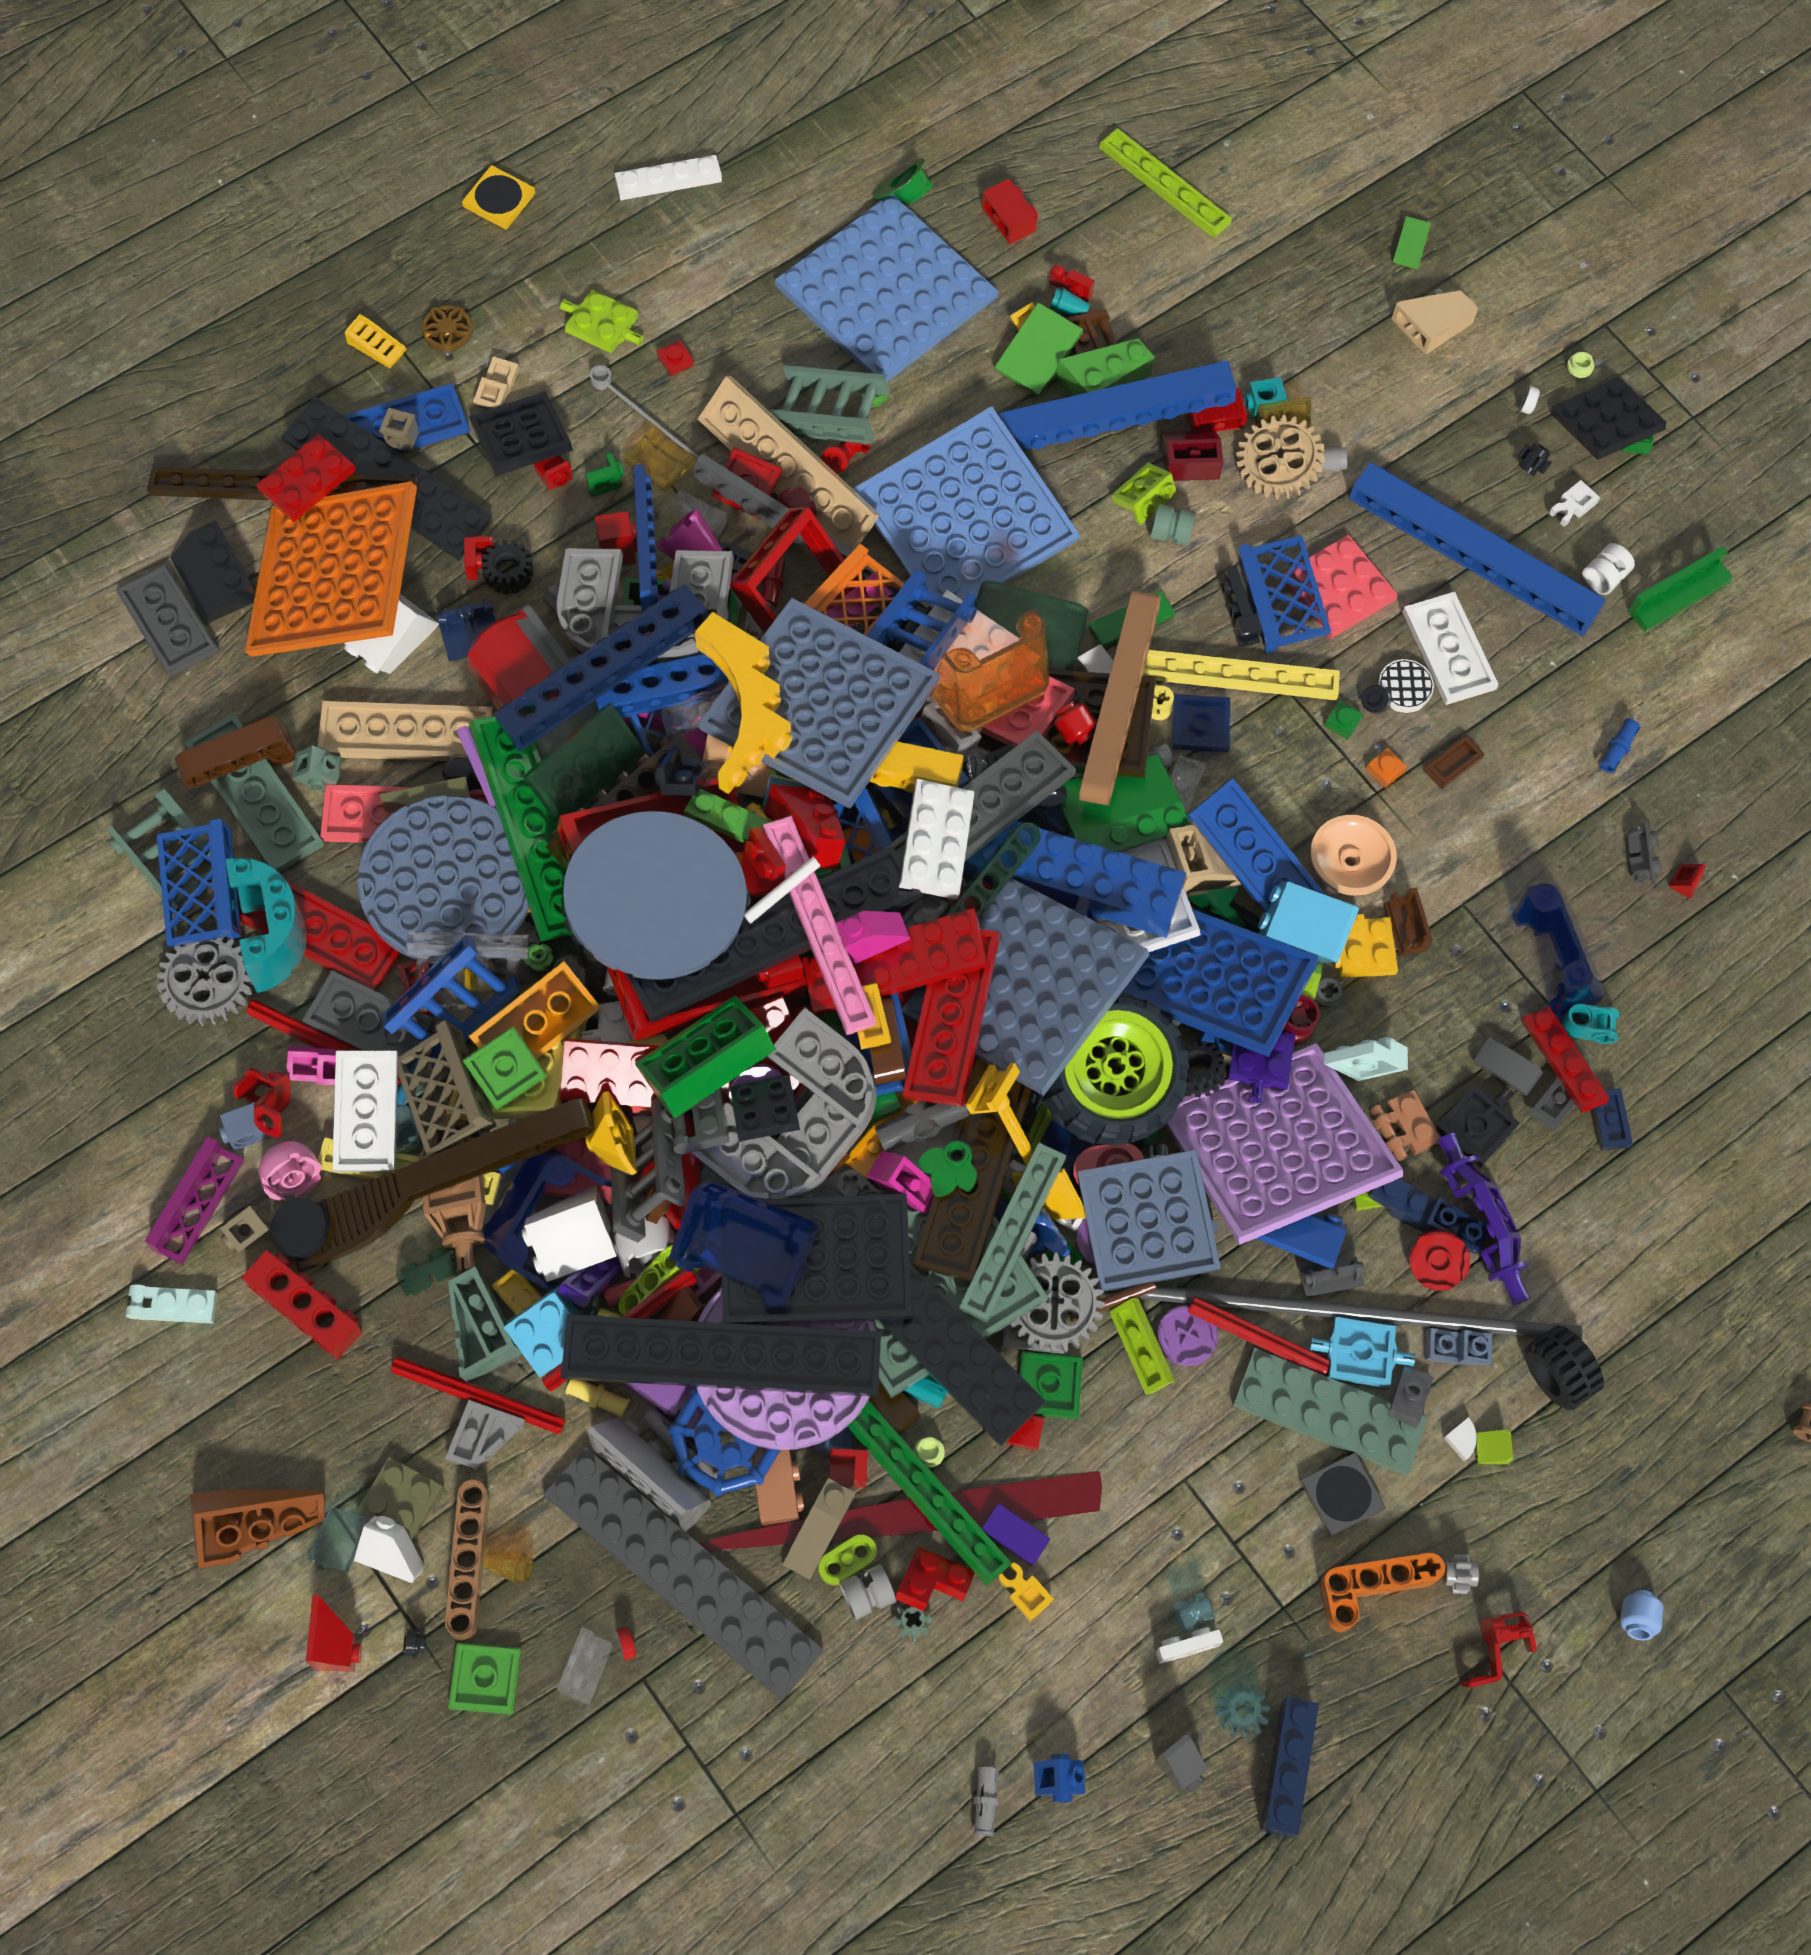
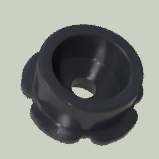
M416 1627L415 1630L406 1629L404 1636L403 1655L413 1656V1659H416L418 1653H424L426 1634L420 1633L419 1627Z

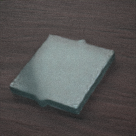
M330 1507L307 1559L322 1564L328 1570L335 1568L349 1572L363 1528L370 1519L356 1515L350 1509L345 1512Z

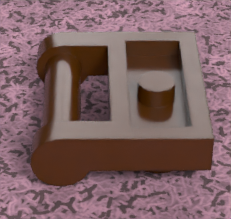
M1106 309L1066 318L1083 329L1082 335L1072 348L1074 355L1103 348L1093 324L1099 325L1107 346L1118 344L1109 324L1110 317Z

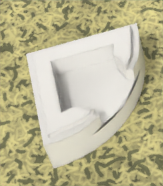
M1469 1417L1444 1437L1463 1462L1473 1453L1477 1440L1475 1427Z

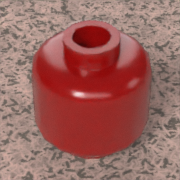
M1073 701L1055 713L1057 718L1054 721V726L1066 743L1072 744L1077 741L1081 745L1094 736L1091 731L1096 727L1097 722L1085 704H1076Z

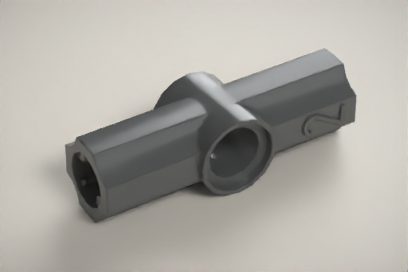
M921 1101L905 1109L903 1115L874 1128L884 1151L890 1152L914 1140L923 1142L935 1137L941 1128L969 1116V1112L965 1103L964 1107Z

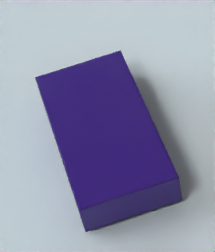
M999 1503L982 1527V1530L988 1537L1031 1566H1034L1050 1541L1049 1537Z

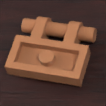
M1415 1090L1389 1100L1386 1105L1390 1113L1385 1114L1380 1104L1370 1109L1374 1117L1373 1124L1377 1130H1381L1387 1141V1147L1394 1154L1398 1162L1408 1157L1404 1150L1406 1146H1409L1415 1156L1440 1145L1437 1140L1441 1137ZM1396 1123L1403 1136L1397 1137L1391 1124Z

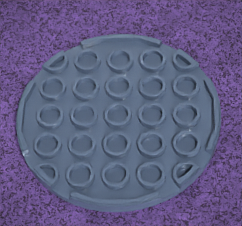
M448 795L423 798L424 800L401 807L376 828L366 843L360 858L357 878L358 893L363 911L372 928L383 941L398 952L413 959L429 963L439 961L466 934L476 943V958L482 957L501 946L518 930L530 908L497 808L471 797H448Z
M648 811L628 814L613 819L594 830L585 838L568 864L564 880L563 901L566 917L572 932L579 943H582L599 962L613 970L618 969L625 973L633 974V977L670 979L691 974L708 966L712 960L727 950L737 936L744 918L747 888L737 857L726 842L714 831L685 816L667 812Z

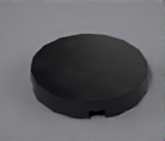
M294 1198L285 1202L276 1211L271 1221L270 1235L273 1245L279 1252L292 1258L301 1259L316 1254L327 1240L325 1236L327 1230L330 1229L328 1213L321 1204L308 1198Z

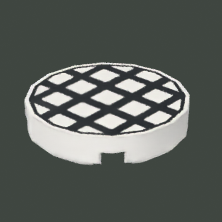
M1402 659L1391 662L1385 666L1378 678V685L1386 688L1391 695L1390 708L1398 712L1410 713L1420 710L1428 703L1433 694L1434 682L1430 672L1425 666L1413 660Z

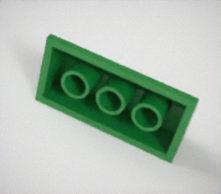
M735 995L634 1064L659 1101L675 1119L757 1062L763 1060L774 1052L776 1048L764 1025Z

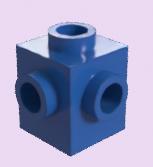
M1070 1754L1050 1755L1051 1760L1033 1762L1035 1796L1053 1797V1803L1073 1802L1072 1796L1085 1794V1772L1082 1760H1070Z

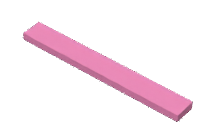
M792 816L763 824L765 834L786 864L783 880H785L806 863L809 857ZM813 872L794 887L789 894L846 1035L876 1026V1020L848 952L844 947L816 874Z

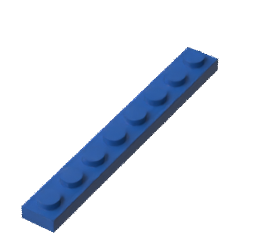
M645 464L634 465L642 612L648 606L658 602L651 475H645Z

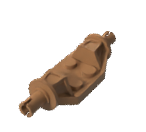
M452 1096L449 1097L448 1102H447L446 1105L449 1106V1103H450V1100H451V1097H452ZM445 1109L441 1117L442 1123H439V1125L447 1127L450 1119L447 1117V1110ZM458 1121L455 1130L463 1129L469 1125V1122ZM436 1130L432 1140L433 1146L441 1143L445 1131ZM472 1134L460 1143L456 1144L455 1146L472 1140L475 1137ZM424 1148L418 1157L419 1161L427 1158ZM483 1175L422 1197L424 1215L442 1238L443 1247L455 1249L457 1274H462L476 1267L473 1247L485 1241V1236L482 1233L486 1207ZM447 1223L454 1225L456 1233L451 1234Z

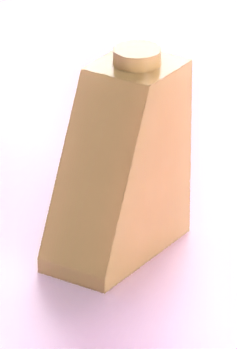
M1459 290L1400 301L1395 306L1392 320L1427 355L1473 324L1478 307L1473 299L1467 297Z

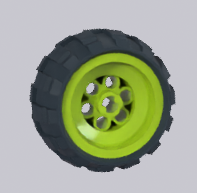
M1121 992L1043 1096L1039 1093L1041 1102L1045 1103L1052 1114L1051 1117L1062 1129H1067L1075 1134L1078 1139L1089 1143L1113 1146L1129 1144L1146 1138L1162 1128L1173 1117V1113L1179 1103L1183 1101L1188 1086L1186 1077L1187 1069H1189L1188 1051L1184 1050L1180 1039L1181 1033L1174 1022H1170L1160 1012L1161 1008L1147 999L1142 1000L1133 997L1130 993ZM1113 1043L1121 1045L1123 1051L1116 1052L1113 1048ZM1094 1047L1103 1050L1102 1058H1095L1093 1056L1092 1049ZM1131 1055L1133 1056L1136 1067H1132L1130 1065L1129 1057ZM1109 1060H1116V1066L1121 1067L1118 1075L1112 1074V1068L1108 1067ZM1089 1068H1095L1098 1071V1078L1096 1080L1088 1077L1087 1071ZM1128 1076L1133 1078L1131 1089L1127 1088L1124 1084V1079ZM1105 1083H1111L1114 1086L1112 1095L1104 1092L1103 1086Z

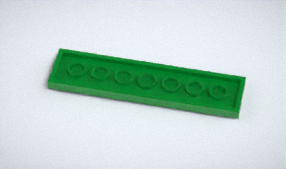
M495 716L472 720L469 723V727L540 941L571 936L573 932L566 930L564 925L565 917L562 916L566 870L545 847L552 841L548 835L557 829L560 815L536 743H532L519 752L500 729Z

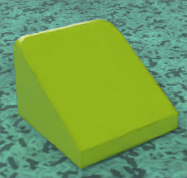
M1511 1430L1476 1432L1477 1464H1509L1513 1460Z

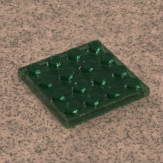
M609 704L597 711L522 777L558 824L561 815L577 812L583 806L586 809H590L595 804L592 798L604 788L608 792L615 788L617 785L614 783V780L627 770L630 774L638 768L635 762L644 756L646 751L614 706ZM638 777L641 787H650V782L646 777ZM617 794V802L628 800L625 795Z

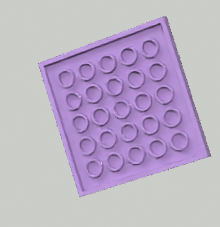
M1317 1043L1293 1053L1287 1090L1274 1087L1263 1088L1262 1102L1256 1103V1093L1255 1101L1252 1103L1249 1100L1252 1086L1244 1082L1227 1079L1223 1086L1218 1084L1219 1090L1216 1093L1211 1089V1095L1205 1096V1092L1201 1093V1097H1195L1194 1093L1191 1096H1185L1173 1113V1117L1165 1124L1181 1152L1197 1150L1204 1189L1239 1245L1403 1177L1402 1167L1335 1069L1324 1065V1053Z

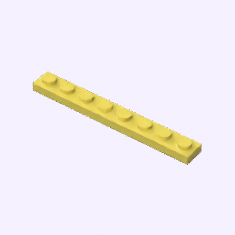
M1149 650L1142 676L1156 677V681L1337 700L1340 671Z

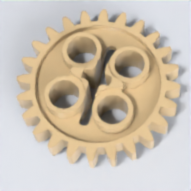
M1286 415L1282 416L1281 421H1277L1275 416H1272L1271 423L1269 424L1262 419L1261 428L1252 425L1253 434L1244 433L1246 442H1239L1241 451L1236 453L1239 460L1237 467L1238 470H1241V479H1246L1247 487L1254 486L1255 494L1264 490L1265 498H1268L1271 492L1275 493L1276 500L1279 499L1281 493H1285L1287 499H1290V491L1293 490L1296 494L1301 495V486L1309 490V480L1317 482L1316 472L1323 471L1321 463L1325 462L1323 454L1325 452L1324 444H1321L1320 434L1315 435V427L1312 426L1307 429L1306 420L1297 424L1296 416L1288 422ZM1290 440L1297 441L1293 445L1286 444ZM1263 446H1270L1268 450H1260ZM1294 464L1302 465L1297 469L1291 468V466ZM1269 469L1275 470L1272 474H1264Z

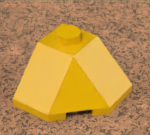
M609 1091L604 1092L591 1114L595 1130L585 1137L587 1147L590 1152L596 1153L602 1163L630 1175L636 1174L634 1129Z

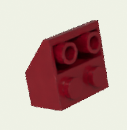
M1215 430L1161 432L1164 470L1171 472L1173 481L1220 479L1224 461L1221 438Z

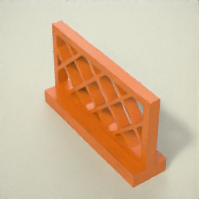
M860 543L804 604L826 616L829 606H841L843 618L832 619L846 626L848 624L863 623V635L866 636L885 611V604H890L894 597L884 598L883 586H894L900 591L904 583L868 555L869 550ZM869 566L877 573V580H862V571ZM878 586L880 598L864 597L863 587ZM849 587H859L860 599H845L844 590ZM881 604L882 613L879 616L867 617L866 605ZM861 605L862 617H847L846 606Z

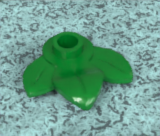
M959 1140L947 1143L944 1148L929 1149L920 1157L916 1165L922 1172L932 1174L931 1187L935 1197L949 1195L957 1186L964 1191L970 1192L977 1180L976 1169L971 1163V1148L968 1144ZM959 1152L963 1157L959 1161H954L951 1158L952 1154Z

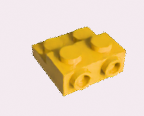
M1364 914L1356 916L1338 963L1332 962L1333 968H1338L1339 978L1397 974L1398 966L1390 917L1365 919Z

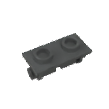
M1647 821L1645 822L1644 830H1641L1640 827H1632L1629 829L1630 833L1627 834L1630 855L1641 853V856L1630 858L1631 875L1636 883H1644L1647 881V878H1652L1654 884H1658L1656 874L1661 873L1659 856L1654 857V848L1658 847V838L1656 831H1651Z
M1357 1257L1337 1260L1333 1269L1320 1264L1298 1268L1306 1297L1364 1286L1362 1274L1365 1273L1363 1262H1358Z

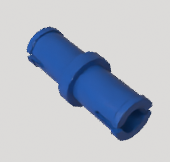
M1626 718L1617 735L1610 739L1608 743L1609 748L1598 764L1603 771L1614 773L1623 756L1629 753L1631 750L1630 744L1641 729L1637 721Z

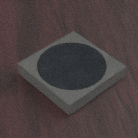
M1356 1453L1300 1481L1330 1537L1386 1509Z

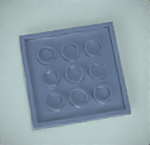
M1197 1150L1077 1171L1100 1290L1109 1291L1221 1269Z

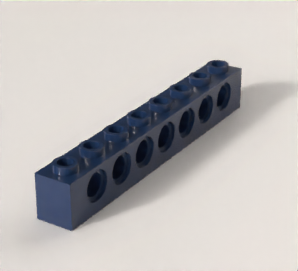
M686 584L670 591L665 598L645 608L640 615L631 621L623 623L611 635L598 640L589 650L583 654L576 655L570 663L559 670L551 672L545 680L536 686L528 688L523 695L511 703L503 705L494 714L500 729L515 748L521 752L694 633L708 618L705 606ZM533 713L531 716L525 717L527 714Z

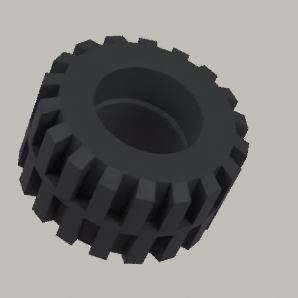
M1554 1326L1528 1344L1524 1349L1527 1366L1538 1386L1554 1403L1566 1410H1574L1604 1388L1603 1374L1595 1356L1581 1338L1564 1326Z

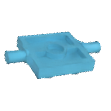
M1335 1317L1332 1336L1329 1341L1312 1337L1310 1340V1351L1327 1353L1330 1360L1328 1377L1334 1380L1389 1388L1395 1364L1413 1367L1415 1363L1414 1353L1397 1351L1395 1343L1396 1326Z

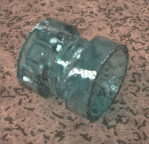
M1202 1591L1193 1594L1188 1603L1180 1600L1172 1604L1176 1619L1184 1633L1194 1630L1196 1623L1206 1625L1215 1620L1210 1602Z

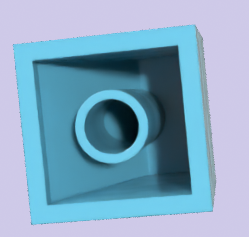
M1288 881L1279 882V885H1275L1269 896V901H1271L1269 910L1263 913L1258 924V928L1261 929L1259 934L1318 956L1319 962L1338 963L1359 907Z

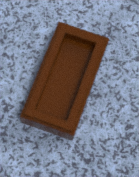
M1464 735L1425 765L1423 771L1443 790L1483 759L1485 754L1467 735Z

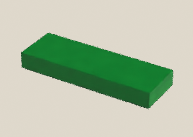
M1162 591L1155 593L1161 595L1156 625L1174 617L1175 614ZM1128 606L1089 623L1088 628L1098 645L1101 644L1103 648L1119 642Z

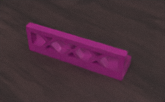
M207 1136L145 1239L148 1247L152 1251L183 1265L241 1168L244 1159L223 1149L218 1141ZM220 1156L233 1162L228 1172L216 1175L214 1166ZM214 1183L216 1193L213 1198L201 1201L199 1191L202 1186ZM199 1209L201 1218L198 1223L185 1227L183 1218L186 1213ZM183 1235L185 1245L179 1255L166 1249L171 1238Z

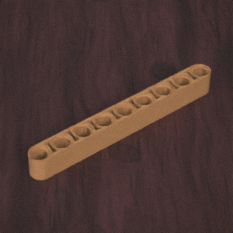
M1132 591L1081 784L1080 801L1107 806L1110 804L1158 617L1161 595Z

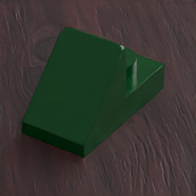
M1238 887L1189 892L1187 897L1202 913L1242 928L1246 925L1238 916V912L1229 906L1239 890Z

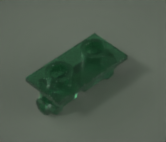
M440 1247L427 1254L429 1259L418 1265L416 1261H413L399 1269L401 1274L396 1276L398 1281L405 1280L406 1283L401 1285L406 1297L411 1294L415 1296L430 1288L432 1284L428 1275L432 1273L437 1283L457 1274L456 1257L451 1260L449 1258V1255L454 1253L452 1249L445 1250L444 1247Z

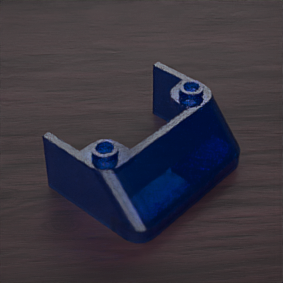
M558 1148L524 1160L483 1232L485 1236L484 1246L504 1265L541 1287L554 1289L559 1283L554 1280L547 1282L544 1274L539 1275L537 1270L525 1264L529 1257V1247L526 1245L525 1240L519 1237V1234L525 1225L526 1218L530 1217L549 1183L554 1186H566L574 1179L578 1171L599 1184L612 1188L611 1179Z

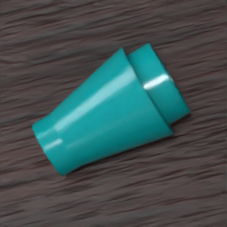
M1056 288L1049 309L1055 310L1057 314L1077 316L1087 313L1090 303L1085 302L1065 288L1063 290Z

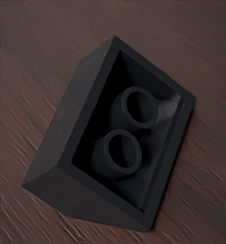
M216 520L191 531L170 557L206 624L254 603L255 593L252 585Z

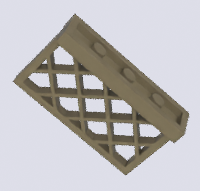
M447 1020L436 1025L437 1033L398 1057V1074L427 1157L452 1148L480 1129L488 1132L497 1126L484 1091L463 1062V1059L471 1055L463 1032ZM441 1043L442 1048L438 1059L429 1057L433 1047ZM414 1059H419L414 1074H409L405 1065ZM427 1062L435 1063L430 1079L422 1077ZM443 1066L450 1068V1074L446 1083L438 1081ZM420 1081L428 1083L422 1099L417 1098L415 1094ZM435 1086L444 1087L438 1103L430 1101ZM452 1090H456L459 1093L455 1107L446 1105ZM428 1105L436 1107L430 1123L424 1120V1114ZM444 1109L453 1112L447 1127L439 1125ZM460 1115H466L469 1125L461 1130H455ZM436 1130L445 1131L441 1143L433 1146L432 1140Z

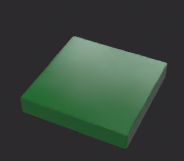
M1021 1352L1020 1375L1046 1401V1404L1035 1416L1078 1420L1083 1357Z

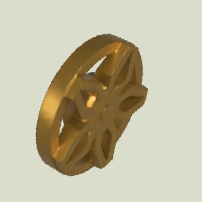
M434 307L422 322V333L425 341L431 347L440 351L457 350L463 347L472 336L473 327L471 319L461 307ZM440 315L442 319L439 320L436 316ZM463 318L467 322L468 326L461 323ZM439 336L441 344L433 341L430 337ZM455 337H463L459 341L452 343Z

